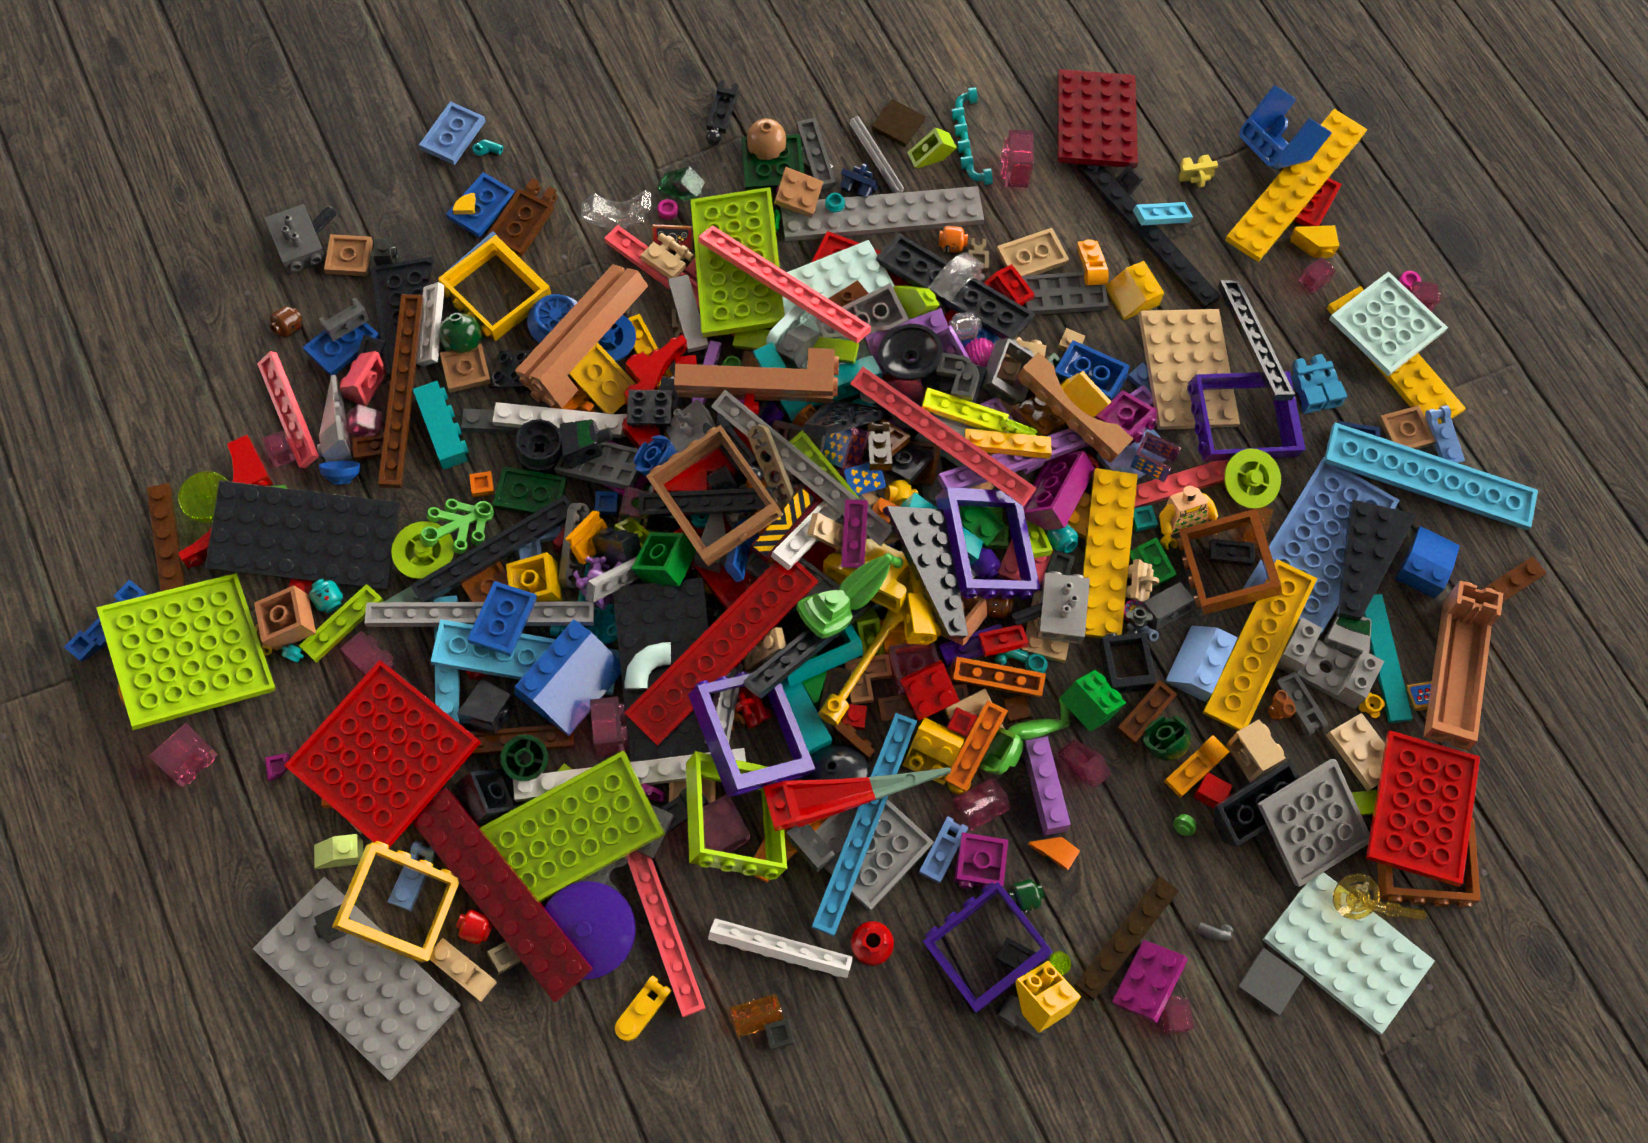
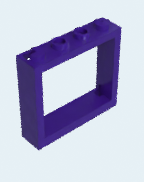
M991 882L981 890L983 892L981 896L977 899L973 896L962 905L964 907L962 911L958 914L954 911L944 919L945 924L939 929L936 926L930 929L925 934L927 938L923 941L976 1013L1014 985L1018 978L1033 970L1054 953L999 882L995 885ZM999 894L1041 949L977 999L935 943Z

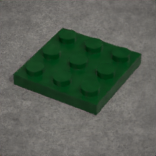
M800 134L786 135L785 150L777 158L771 160H762L757 158V155L753 152L751 154L747 147V137H741L745 191L768 187L771 190H776L780 185L785 167L804 174Z

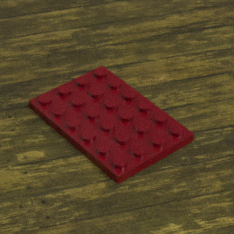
M1058 70V162L1112 167L1132 166L1137 168L1135 75Z

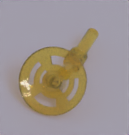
M1364 874L1346 876L1336 885L1333 892L1335 909L1348 919H1362L1373 911L1399 918V916L1421 920L1426 918V911L1401 907L1397 903H1380L1378 885L1372 878ZM1354 882H1364V885L1356 884L1351 887L1348 886L1349 884ZM1371 888L1374 891V900H1370L1369 891ZM1342 892L1347 894L1346 902L1348 905L1345 907L1341 905ZM1366 910L1365 912L1360 913V914H1351L1352 911H1353V912H1362V911Z

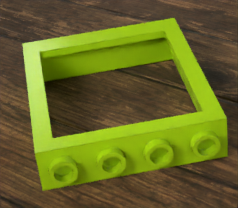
M695 751L686 762L689 863L703 868L713 867L725 872L734 871L747 876L756 875L769 880L777 879L787 869L784 829L774 831L763 788L758 790L762 792L766 860L704 849L701 778L721 782L711 754ZM735 760L740 774L767 768V766Z

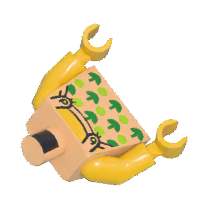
M1186 486L1183 492L1171 495L1166 507L1159 515L1161 533L1164 534L1160 541L1161 546L1169 550L1168 544L1170 543V546L1175 549L1178 543L1171 535L1178 533L1179 529L1205 523L1210 519L1211 521L1216 520L1219 515L1213 500L1193 486Z

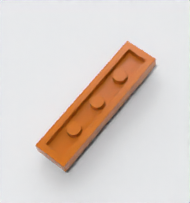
M987 700L945 782L964 792L967 791L1008 710Z

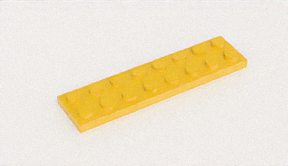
M1359 286L1330 303L1327 310L1334 314L1364 291L1363 288ZM1419 353L1389 376L1372 361L1410 407L1419 405L1424 417L1426 410H1438L1439 407L1445 405L1449 406L1451 410V419L1466 409ZM1438 418V424H1441V419Z
M1095 468L1093 471L1082 573L1084 578H1090L1085 629L1086 637L1102 639V637L1110 633L1122 635L1138 474Z
M1276 559L1274 564L1281 583L1282 595L1255 602L1203 711V714L1237 731L1249 725L1318 579Z

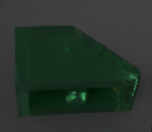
M688 166L664 173L656 189L686 201L700 196L705 181Z

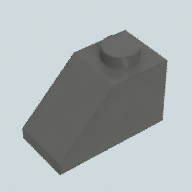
M802 324L785 335L776 351L779 353L782 361L799 369L808 356V348H813L821 334Z

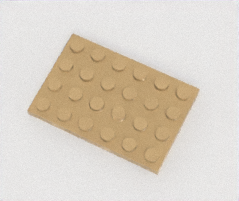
M1219 309L1140 311L1138 316L1153 405L1157 409V429H1192L1195 427V419L1191 412V397L1187 392L1188 382L1196 374L1231 373ZM1234 389L1203 390L1210 428L1237 427L1240 421Z

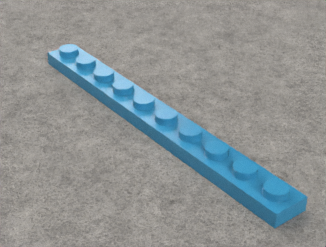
M895 713L871 777L898 773L917 724L916 720ZM888 796L859 806L813 922V929L833 937L835 936Z

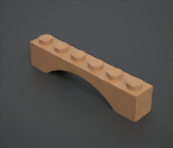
M1039 352L1016 376L1022 385L1028 387L1040 401H1043L1050 407L1055 415L1062 418L1070 429L1075 430L1087 444L1091 445L1108 462L1111 463L1133 440L1118 424L1095 419L1075 406L1061 388L1054 366Z

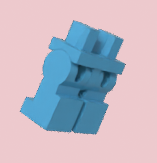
M1322 354L1313 356L1309 366L1306 365L1303 358L1294 360L1292 364L1294 373L1291 381L1294 383V388L1299 394L1303 414L1321 411L1322 408L1326 410L1342 406L1347 398V394L1341 381H1338L1332 361L1326 362Z

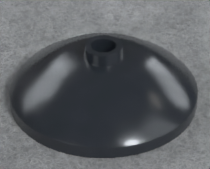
M904 324L892 329L884 336L879 345L878 357L882 368L890 376L905 381L917 380L929 375L939 365L942 358V344L938 335L932 329L920 324Z
M830 744L810 756L815 770L801 778V780L870 777V768L865 756L857 748L847 744ZM836 766L835 769L829 770L830 767Z

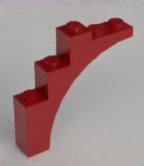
M683 335L670 339L664 347L651 352L649 357L642 351L638 355H632L627 360L626 371L636 383V385H630L624 392V401L627 405L629 390L658 389L662 377L675 361V357H679L687 351V340ZM627 417L622 423L624 435L636 449H639L644 442L649 444L653 441L652 437L661 435L656 425H654V428H651V425H647V428H645V425L632 428V426L627 425Z
M746 393L744 405L754 414L759 415V402H755L754 393ZM735 427L734 432L755 456L749 438ZM717 448L665 483L664 486L668 492L712 490V485L706 477L708 474L724 464L734 480L735 473L737 472Z
M248 435L227 443L233 463V482L261 486L273 485ZM211 528L194 544L178 552L187 568L199 566L206 560Z

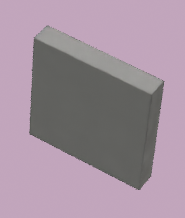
M1262 948L1237 988L1278 1017L1304 976L1268 950Z

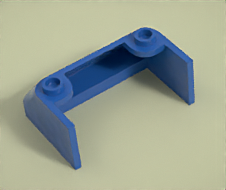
M1273 85L1243 124L1239 135L1268 166L1273 169H1280L1311 160L1332 132L1309 118L1290 143H1288L1281 136L1288 126V119L1284 115L1297 99L1276 85Z

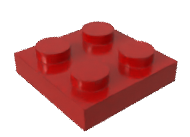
M941 660L900 679L919 721L960 702Z

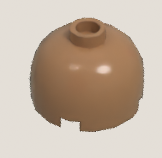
M764 118L757 120L751 125L747 133L749 152L751 154L753 152L757 155V158L762 160L777 158L786 148L784 128L773 119Z

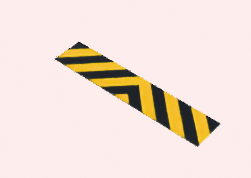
M801 488L782 510L783 515L771 523L753 547L767 556L814 500V497Z

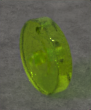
M203 471L190 476L182 484L178 493L179 505L186 516L197 522H212L219 480H228L223 475L213 471Z

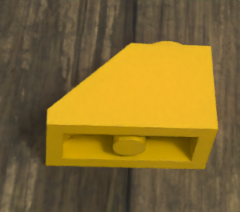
M1335 225L1295 227L1290 237V241L1313 258L1327 259L1334 257L1339 248Z

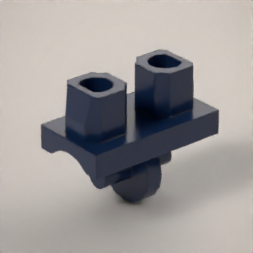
M863 163L861 168L854 166L853 172L843 168L841 172V190L851 192L855 184L860 186L857 192L858 196L867 198L868 195H871L872 191L876 192V181L871 179L873 173L867 171L868 165Z

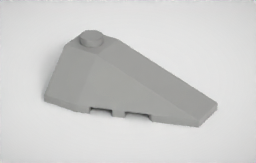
M891 283L842 307L871 326L870 333L892 330L909 321ZM815 320L822 337H846L821 320Z
M331 375L319 433L320 444H317L318 454L320 457H324L326 462L353 459L344 403L339 389L340 383L336 375Z

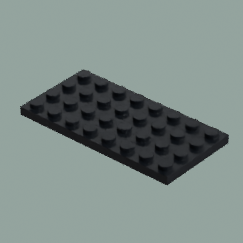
M219 480L205 568L313 582L324 579V581L332 580L338 585L364 587L367 584L372 589L388 590L393 561L391 551L397 534L401 504L400 502Z
M703 577L683 579L680 586L647 583L622 586L619 590L613 592L625 711L647 690L625 689L624 682L627 667L635 654L648 645L670 642L672 665L708 629ZM662 665L653 669L648 677V688L671 665ZM714 693L710 694L712 701H713ZM694 710L658 746L626 715L630 762L693 755L695 751L702 753L710 752L708 745L704 743L705 738Z

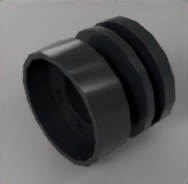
M536 419L524 423L519 428L516 435L518 463L521 468L545 474L555 472L554 468L562 455L561 433L556 425L547 420Z

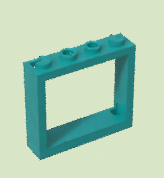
M850 625L840 633L846 642L845 645L806 661L785 679L789 687L862 656V641L853 626Z

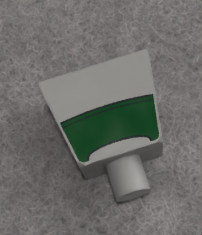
M1336 615L1323 643L1354 658H1357L1363 650L1369 653L1372 621L1366 617H1362L1360 621L1337 617Z

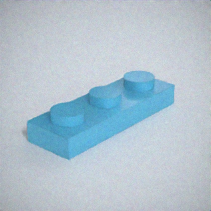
M1185 202L1136 205L1133 209L1141 225L1189 223L1193 218Z

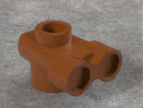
M1279 690L1273 696V703L1267 710L1272 719L1279 721L1284 717H1291L1296 712V707L1288 694L1283 690Z

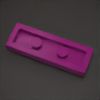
M845 499L842 568L858 569L865 564L868 500Z

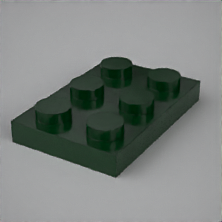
M503 466L493 501V508L532 515L564 496L567 477Z

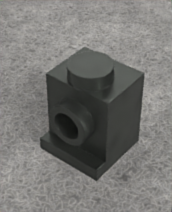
M391 238L374 239L373 257L376 265L399 262V249L393 246Z

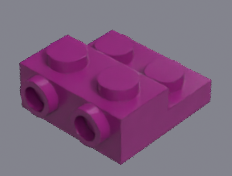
M1122 390L1107 407L1096 415V419L1118 424L1133 438L1128 446H1131L1134 442L1138 444L1142 440L1147 429L1152 430L1156 426L1157 409Z
M962 832L959 854L956 860L954 882L959 883V887L965 889H973V885L982 886L983 889L991 882L994 885L999 882L1003 887L1008 840Z

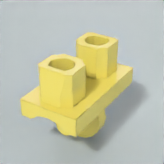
M1209 155L1199 157L1197 164H1193L1190 157L1183 158L1180 163L1179 182L1190 181L1191 183H1196L1199 188L1204 187L1205 181H1209L1214 177L1215 169L1218 168L1217 161H1212Z

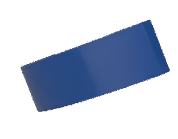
M128 580L113 596L116 598L113 603L145 596L147 593L131 580ZM98 618L84 633L80 630L64 646L66 650L81 662L107 644L100 619Z

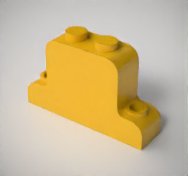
M866 539L865 564L878 557H883L886 553H891L893 556L903 559V565L900 568L890 565L885 581L871 599V601L900 614L905 608L907 591L903 584L909 577L910 566L903 552L897 551L884 543L882 546H879L872 539ZM834 553L830 554L823 561V573L841 585L856 569L842 568V555Z

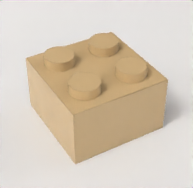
M1260 720L1237 731L1225 745L1250 783L1277 767L1285 759L1282 747L1274 742L1269 728L1262 724Z

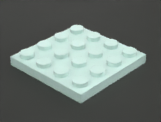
M1389 272L1337 310L1329 319L1387 376L1391 375L1448 328Z

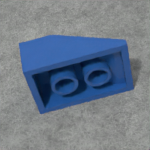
M1072 340L1055 372L1056 376L1064 381L1083 371L1107 398L1112 401L1126 381L1130 365Z
M1420 526L1395 579L1435 599L1446 587L1453 571L1460 545Z

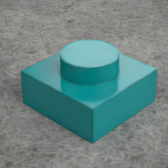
M1152 505L1134 508L1133 525L1136 532L1157 527L1158 522Z

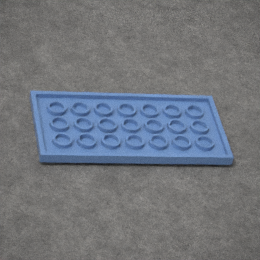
M1325 457L1319 463L1269 545L1274 562L1278 559L1318 578L1297 623L1302 618L1323 628L1320 635L1339 604L1350 503L1352 500L1395 509L1400 501L1350 471L1324 463ZM1262 560L1259 561L1243 589L1265 583L1267 575Z

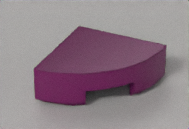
M289 753L265 757L267 779L269 781L276 780L285 773L287 768L284 765L290 759Z
M642 783V788L648 800L661 804L664 803L665 793L655 787Z

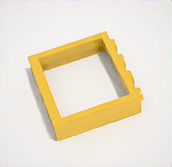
M496 235L438 278L439 283L444 285V296L446 298L450 297L453 300L454 306L459 311L463 310L466 314L471 315L479 323L484 336H490L494 341H497L528 317L530 309L538 300L551 295L550 286ZM497 255L535 294L492 326L453 287Z
M379 841L372 842L365 847L332 928L420 963L427 962L458 887V878L450 870L441 869L440 871L433 868L431 862L421 859L418 862L411 859V855L407 852L400 850L394 852L389 850V846ZM375 854L448 884L423 948L348 919Z

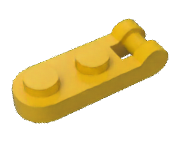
M655 976L649 978L643 989L618 1019L615 1031L621 1040L627 1042L634 1040L672 992L669 987H663L659 984V980ZM651 991L658 995L655 1001L648 997Z

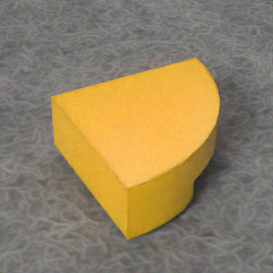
M475 193L459 198L454 204L453 213L475 214Z

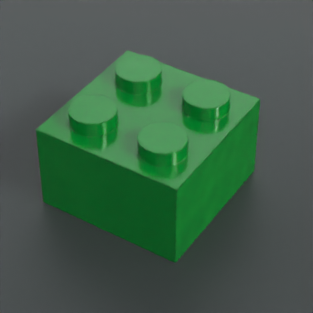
M650 532L631 569L645 584L655 583L658 585L680 586L694 558L696 549L684 533Z
M1096 670L1076 680L1059 698L1090 732L1109 721L1126 704L1121 694L1114 690L1106 682L1105 677Z

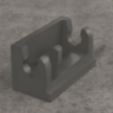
M356 297L352 299L354 302L352 306L328 320H325L323 317L319 318L321 326L333 342L369 321L365 308Z
M1179 582L1147 599L1143 605L1146 608V612L1153 615V619L1150 622L1153 628L1158 630L1191 612L1195 599Z
M809 824L799 828L794 826L786 832V839L816 873L837 857Z

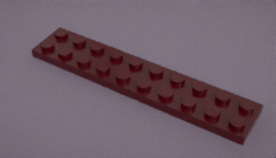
M447 788L442 790L425 806L412 823L452 874L458 878L459 883L554 1002H558L593 970L592 966L452 792Z

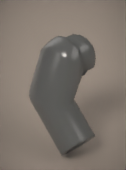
M1201 922L1197 933L1213 940L1229 941L1233 937L1231 934L1234 930L1227 924L1221 925V929Z

